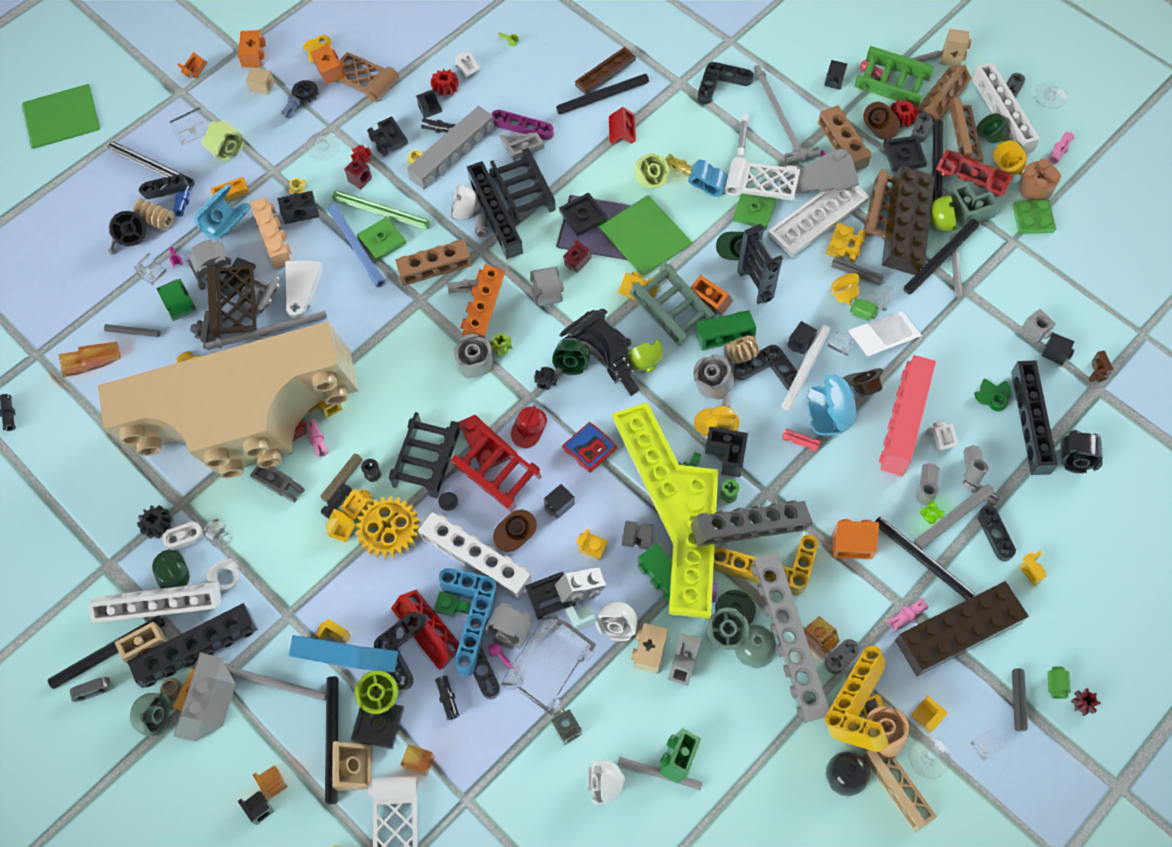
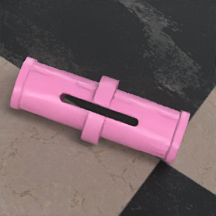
M1065 132L1060 141L1054 145V150L1048 157L1051 163H1059L1063 154L1068 151V146L1074 139V135L1071 132Z
M310 419L311 424H309L307 420L305 424L309 434L308 439L313 444L316 456L319 458L323 457L322 452L326 456L328 450L323 441L324 435L320 432L317 421Z
M919 598L909 607L905 606L899 614L888 620L889 626L894 625L892 629L897 631L906 623L913 622L916 616L928 609L927 603L922 604L924 599Z

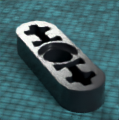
M182 174L144 182L139 187V193L145 199H152L182 192L188 187L189 183Z
M984 506L978 513V520L996 557L1004 562L1009 561L1015 555L1016 548L998 511L992 506ZM984 514H991L992 517L989 519V517H984ZM998 529L1001 532L1002 537H994L991 533V530ZM1004 548L1009 550V553H1002L1001 550Z
M470 642L466 647H473L475 643ZM481 646L479 660L473 675L482 695L486 699L491 700L499 696L500 686ZM480 665H485L488 668V672L483 676L476 673V669ZM489 679L492 687L496 686L492 694L489 691L485 692L487 690L485 680Z

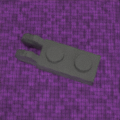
M257 465L249 475L251 479L294 503L298 499L294 494L288 492L287 489L291 486L300 493H303L305 490L303 486L293 481L291 477L274 467L260 468Z

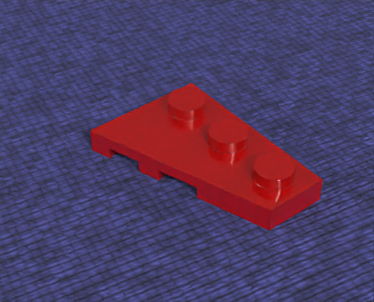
M475 414L459 421L460 429L469 447L472 449L483 436L479 427L483 426L487 429L489 426ZM498 435L495 436L517 454V452L513 448H511L501 437H499ZM490 440L475 456L480 467L497 448ZM503 452L490 468L511 459V457Z

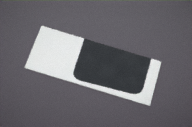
M903 311L848 330L867 356L922 336Z

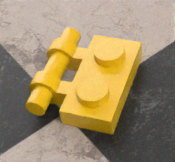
M837 223L826 250V255L843 259L844 255H848L849 261L855 262L861 253V245L865 243L866 231L860 230L855 235L853 234V227ZM849 242L854 243V246L849 247Z

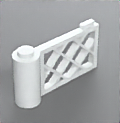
M742 157L733 158L724 191L731 196H738L742 193L794 200L800 169H797V166L789 165L787 167L748 163ZM751 169L759 170L761 173L753 176L750 173ZM776 172L778 175L770 178L767 174ZM793 174L795 178L788 181L785 176ZM764 176L767 181L760 184L757 179ZM781 178L785 183L778 187L774 182ZM752 182L757 186L753 189L746 188ZM770 184L774 187L771 191L764 189V187ZM789 187L792 191L791 194L783 193L781 190Z
M417 776L373 778L372 783H368V796H372L373 847H378V842L382 847H387L395 836L404 844L403 847H411L409 844L412 840L413 847H418ZM412 803V813L405 819L398 810L403 804ZM391 804L399 805L396 808H394ZM378 805H388L393 810L385 820L378 815ZM395 813L404 821L396 831L387 824ZM378 819L382 822V824L379 827ZM406 824L413 829V835L407 842L398 835L399 831ZM384 825L393 833L385 843L378 838V832Z

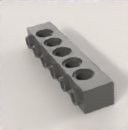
M792 500L786 504L772 503L765 507L756 505L750 509L737 508L730 512L721 510L709 515L701 513L696 516L690 526L696 545L700 547L805 531L812 524V519L805 501L797 502Z

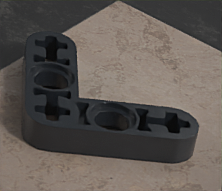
M710 62L706 66L697 99L702 104H709L713 99L718 80L741 86H749L753 82L754 74L749 69ZM732 72L734 75L727 76L725 73ZM712 81L714 84L707 85L705 82Z
M769 345L760 350L755 358L746 362L736 363L733 368V375L738 380H745L771 367L784 387L789 391L792 385L790 382L791 380L794 381L798 371L779 346ZM770 352H772L773 354L777 353L776 357L774 355L769 356ZM754 359H759L762 361L763 364L761 366H756L752 363V361ZM780 365H785L788 367L789 370L787 372H782L779 370L778 367ZM739 368L741 370L745 369V373H743L742 371L738 372Z
M409 613L374 641V648L382 649L384 641L387 642L385 645L386 649L398 651L395 672H386L396 680L398 690H408L413 685V675L398 648L425 628L426 618L422 613ZM414 618H418L417 626L412 625L415 622ZM399 628H402L404 631L401 639H398L396 636ZM402 677H405V678H406V679L403 681L404 684H400V682L402 681Z

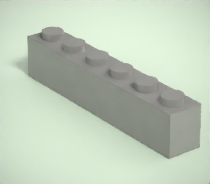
M478 105L407 167L409 179L422 189L432 185L435 179L444 174L462 155L468 153L471 147L479 143L487 133L493 130L495 127L494 116Z

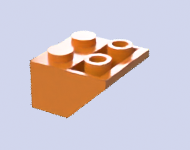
M850 519L838 521L831 535L832 558L873 559L877 550L879 522H873L872 520L855 522Z

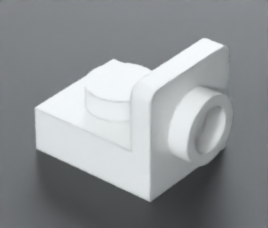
M470 51L465 54L462 52L455 57L454 66L460 68L465 78L480 70V66Z
M944 420L934 422L933 427L928 428V432H933L938 450L959 445L953 423H945Z

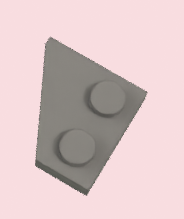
M538 133L515 134V137H506L505 134L500 135V140L513 161L523 157L522 150L529 147L531 153L545 148L544 142Z

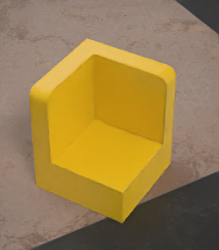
M336 509L333 510L326 523L328 536L343 542H347L355 527L353 519L348 514Z
M927 696L914 710L911 717L931 733L948 712Z

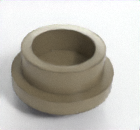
M169 678L162 683L160 692L167 695L170 700L175 699L182 689V684L175 678Z

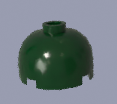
M567 338L556 346L552 355V362L554 367L562 369L564 374L580 375L589 366L590 352L583 341Z

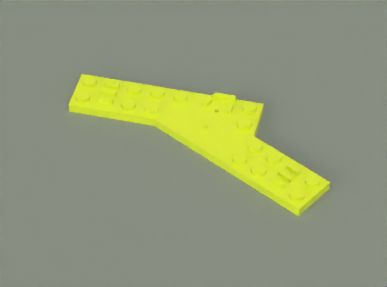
M648 402L612 413V419L673 543L668 614L709 619L712 607L715 544L697 547L690 524L698 514L707 513L709 515L716 513L718 469L679 465Z

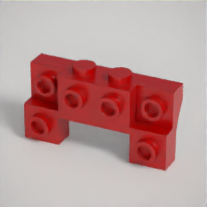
M950 149L945 151L936 170H939V174L949 177V175L953 176L955 174L958 175L957 178L964 181L970 180L978 187L984 188L985 186L987 187L986 190L992 191L996 197L1005 194L1013 177V174Z

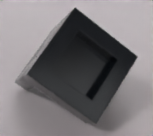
M435 89L416 95L418 108L424 118L442 112Z
M257 791L246 801L242 798L238 800L249 820L255 825H258L275 812L261 791Z

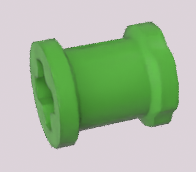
M727 479L723 482L720 497L724 502L732 503L737 499L740 487L735 480Z

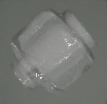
M222 519L211 520L203 530L205 540L215 548L226 547L233 540L234 531L232 527Z

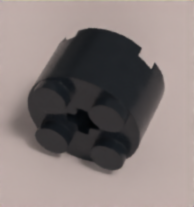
M1072 430L1069 432V435L1061 440V465L1065 466V470L1084 474L1087 473V470L1093 469L1094 472L1102 467L1103 450L1099 434L1081 433L1079 430Z

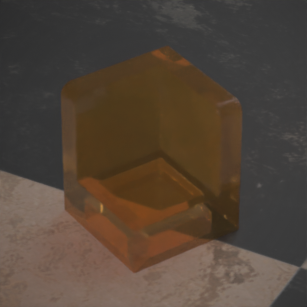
M409 744L400 765L405 770L427 777L435 756L431 751Z
M275 765L260 775L257 772L252 774L262 793L269 800L288 787Z

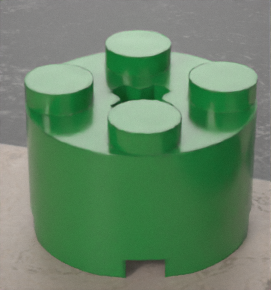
M181 278L156 288L173 322L197 310Z

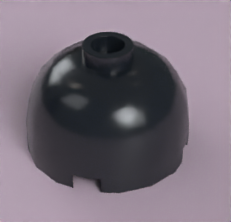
M121 211L115 214L110 219L108 225L112 240L125 247L141 243L147 232L143 218L132 211Z
M852 751L837 753L830 759L826 766L825 775L833 791L850 797L859 794L866 788L870 780V769L868 763L861 755Z

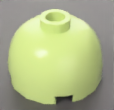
M649 153L636 161L634 177L642 187L655 189L663 186L668 180L669 166L663 156Z

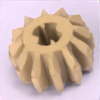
M741 336L727 345V353L733 363L751 360L760 352L754 336Z

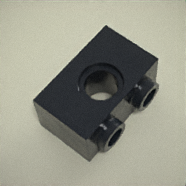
M313 191L277 198L284 224L319 217Z

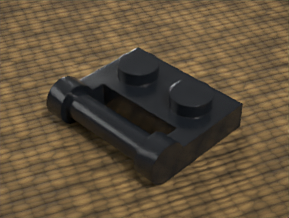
M563 571L525 585L537 620H541L544 618L543 616L566 607L576 606L575 601L564 603L559 601L543 608L539 606L540 603L559 596L555 584L564 575Z

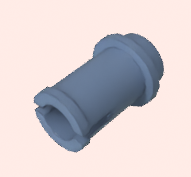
M295 96L288 98V103L281 111V114L284 115L286 113L284 117L290 119L296 108L300 107V100Z

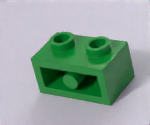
M684 728L675 735L672 734L666 744L668 746L667 752L662 755L659 761L661 765L659 774L675 783H679L688 776L701 738Z

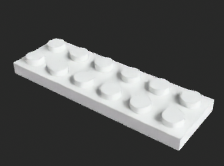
M859 186L836 191V188L825 189V192H820L768 230L767 235L788 255L793 257L869 201L870 196Z

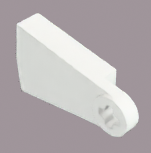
M307 260L285 261L286 311L289 317L293 319L302 317L307 307L311 306L323 272L321 262ZM295 307H299V309H297L296 312H293V309H295Z

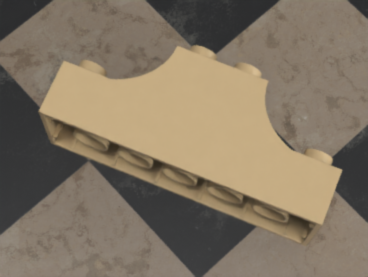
M329 321L97 385L103 429L119 439L122 444L128 445L141 456H151L160 453L162 445L173 442H185L188 452L204 463L206 467L220 474L221 478L241 476L244 473V467L258 464L260 468H271L281 464V457L293 454L292 445L295 429L312 407L321 401L331 405L343 403L348 400V394L359 391L350 349Z

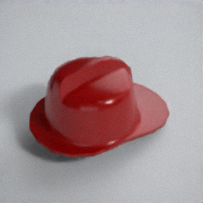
M535 405L523 408L511 429V439L514 444L522 448L535 445L546 426V414Z

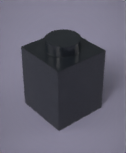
M831 60L824 86L841 90L848 63Z
M800 321L789 337L787 346L794 352L804 355L815 339L817 329Z
M1052 333L1041 356L1063 365L1066 359L1070 360L1073 356L1075 349H1072L1075 341Z
M562 484L558 485L544 498L545 511L550 516L554 515L557 519L575 504V496Z

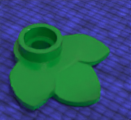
M983 379L980 386L981 391L974 392L976 400L983 405H988L994 411H1003L1007 407V399L1011 395V388L1008 382L1003 381L996 386L989 380Z

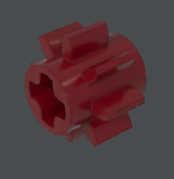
M1088 688L1084 689L1083 692L1077 690L1074 693L1077 698L1070 700V702L1074 703V711L1082 712L1083 716H1086L1089 712L1091 714L1097 712L1095 707L1101 704V702L1097 701V693L1089 692Z

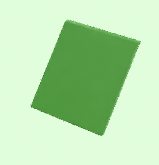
M89 83L22 102L31 149L100 129Z
M649 195L598 226L641 275H645L693 243Z

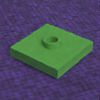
M741 194L733 221L753 227L761 224L764 230H767L777 199Z
M388 217L383 218L357 234L358 239L376 262L406 244V240Z

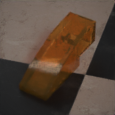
M117 341L80 346L78 351L58 354L62 377L86 373L121 359Z

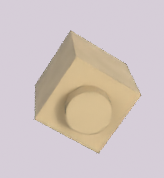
M251 67L246 78L251 92L269 95L271 88L275 84L269 70Z

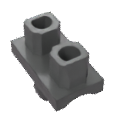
M205 311L203 321L198 320L197 324H192L190 331L195 334V338H200V341L204 343V349H206L205 343L216 340L212 337L209 330V311Z

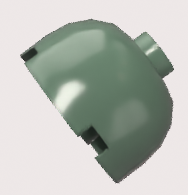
M726 607L717 610L711 615L707 622L706 633L709 641L718 649L733 650L740 647L747 639L749 625L745 616H742L738 610ZM742 634V637L737 640L738 635Z
M749 626L747 639L740 647L734 649L737 658L742 664L752 666L753 668L765 667L772 661L776 653L775 637H773L770 630L763 626ZM742 634L738 635L737 640L742 637Z
M147 693L138 697L134 701L129 714L132 727L142 735L154 737V735L159 736L163 734L172 719V716L168 717L169 709L173 710L170 698L165 694Z

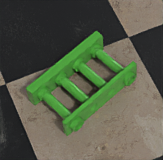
M870 45L866 56V61L869 64L863 76L857 74L854 87L895 101L900 100L902 102L905 98L906 102L911 101L912 105L915 104L918 107L922 95L918 94L924 80H930L934 66ZM876 64L885 67L880 81L870 78ZM891 70L901 72L896 86L886 84ZM907 75L917 77L912 92L902 89Z

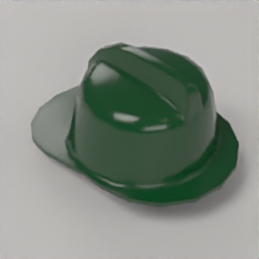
M998 113L990 114L979 122L977 133L992 144L1000 141L1005 142V137L1009 133L1007 120Z
M729 231L721 234L715 245L719 256L726 260L739 261L744 232Z
M168 549L155 557L152 570L161 589L187 586L190 578L189 570L180 552Z

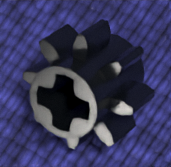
M541 367L540 371H535L534 383H537V387L540 389L549 390L551 385L556 386L557 374H554L555 371L550 367Z

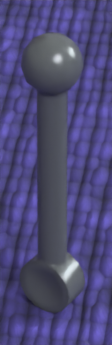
M188 259L186 263L192 269L199 283V289L204 290L206 284L197 276L190 259Z

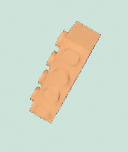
M267 197L250 202L274 269L285 266V261H291L289 254H292L289 244H284V240L287 239L284 231H279L278 227L281 226L278 216L274 217L273 215L276 213L273 203H269Z

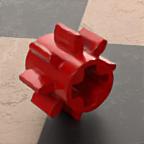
M361 144L351 149L353 152L350 155L352 161L355 158L364 163L371 161L369 156L372 153L369 147L365 148Z

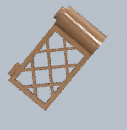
M346 52L340 59L345 68L343 70L344 77L334 82L337 83L339 81L367 94L371 101L379 102L399 80V74L391 67L383 68ZM348 59L354 60L353 63L345 64ZM362 65L367 66V68H364V69H360V70L357 69L358 66H362ZM355 67V71L346 73V69ZM374 71H378V72H379V73L376 74V75L370 76V72H374ZM368 73L367 77L359 78L360 74ZM356 76L357 79L348 80L347 77ZM369 81L366 87L360 85V83Z

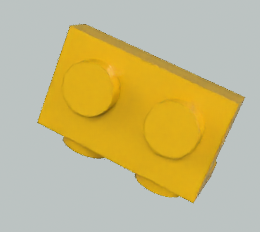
M634 271L631 274L625 273L618 293L636 300L630 294L632 286L637 282L645 286L653 279L648 278V281L641 279L642 275ZM657 285L649 291V294L655 299L662 287Z

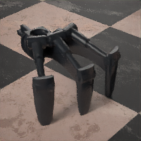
M601 308L599 310L587 311L562 330L559 336L566 337L561 341L567 338H575L592 345L603 357L607 373L616 384L621 381L630 396L640 391L630 376L634 369L627 360L629 353L627 347L631 345V340L604 320L605 314L608 313L607 310Z

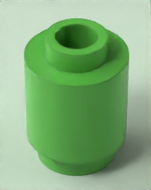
M855 298L849 312L869 322L871 319L874 320L879 310L876 309V304L862 298Z
M1052 667V670L1047 671L1048 692L1051 693V698H1069V693H1071L1070 672L1065 670V667Z

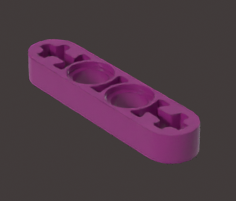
M495 110L491 113L494 116L495 127L523 134L538 133L542 140H550L554 136V128L550 123L503 110ZM513 120L519 122L517 125L510 124ZM527 125L535 126L533 129L526 128Z

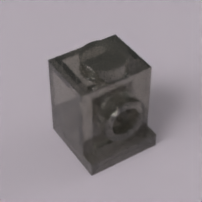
M560 709L553 714L554 718L551 719V723L564 745L583 735L582 729L570 709L567 711ZM565 720L570 723L567 727L562 726V722Z

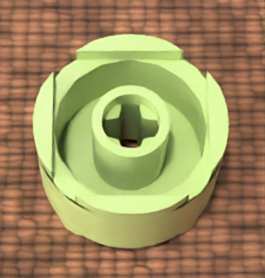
M213 121L209 124L201 144L220 161L227 162L231 160L229 157L233 154H239L244 145V139L242 138V133L228 122Z

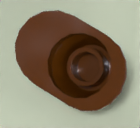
M878 101L869 104L865 108L863 120L879 139L888 140L897 135L900 129V121L888 105Z
M520 509L513 511L497 525L493 533L496 547L504 552H513L519 549L536 531L537 524L534 515L527 510Z

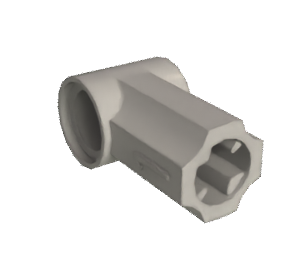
M971 445L963 450L966 465L964 479L970 484L977 485L989 470V466L983 461L982 451L979 449V446Z
M923 464L921 468L919 490L916 497L918 502L923 505H930L939 491L938 479L940 468L936 464Z

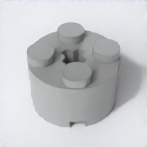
M211 240L200 242L192 248L193 252L188 254L197 276L204 278L205 281H208L207 266L215 265V268H226L231 265V259L220 240H216L217 242H212Z
M557 266L530 271V283L533 282L531 291L535 304L538 307L563 301L561 292H564V285L558 279L559 270Z
M469 334L459 339L458 344L454 347V357L459 372L465 378H477L489 373L493 365L492 349L489 341L476 334Z
M712 354L710 357H702L697 361L693 369L698 390L705 397L720 400L733 388L735 380L728 360L721 355Z
M501 603L492 613L484 632L487 636L490 633L493 636L492 641L500 646L512 650L517 646L518 650H520L532 628V623L529 620L531 616L525 611L518 612L512 609L510 605Z

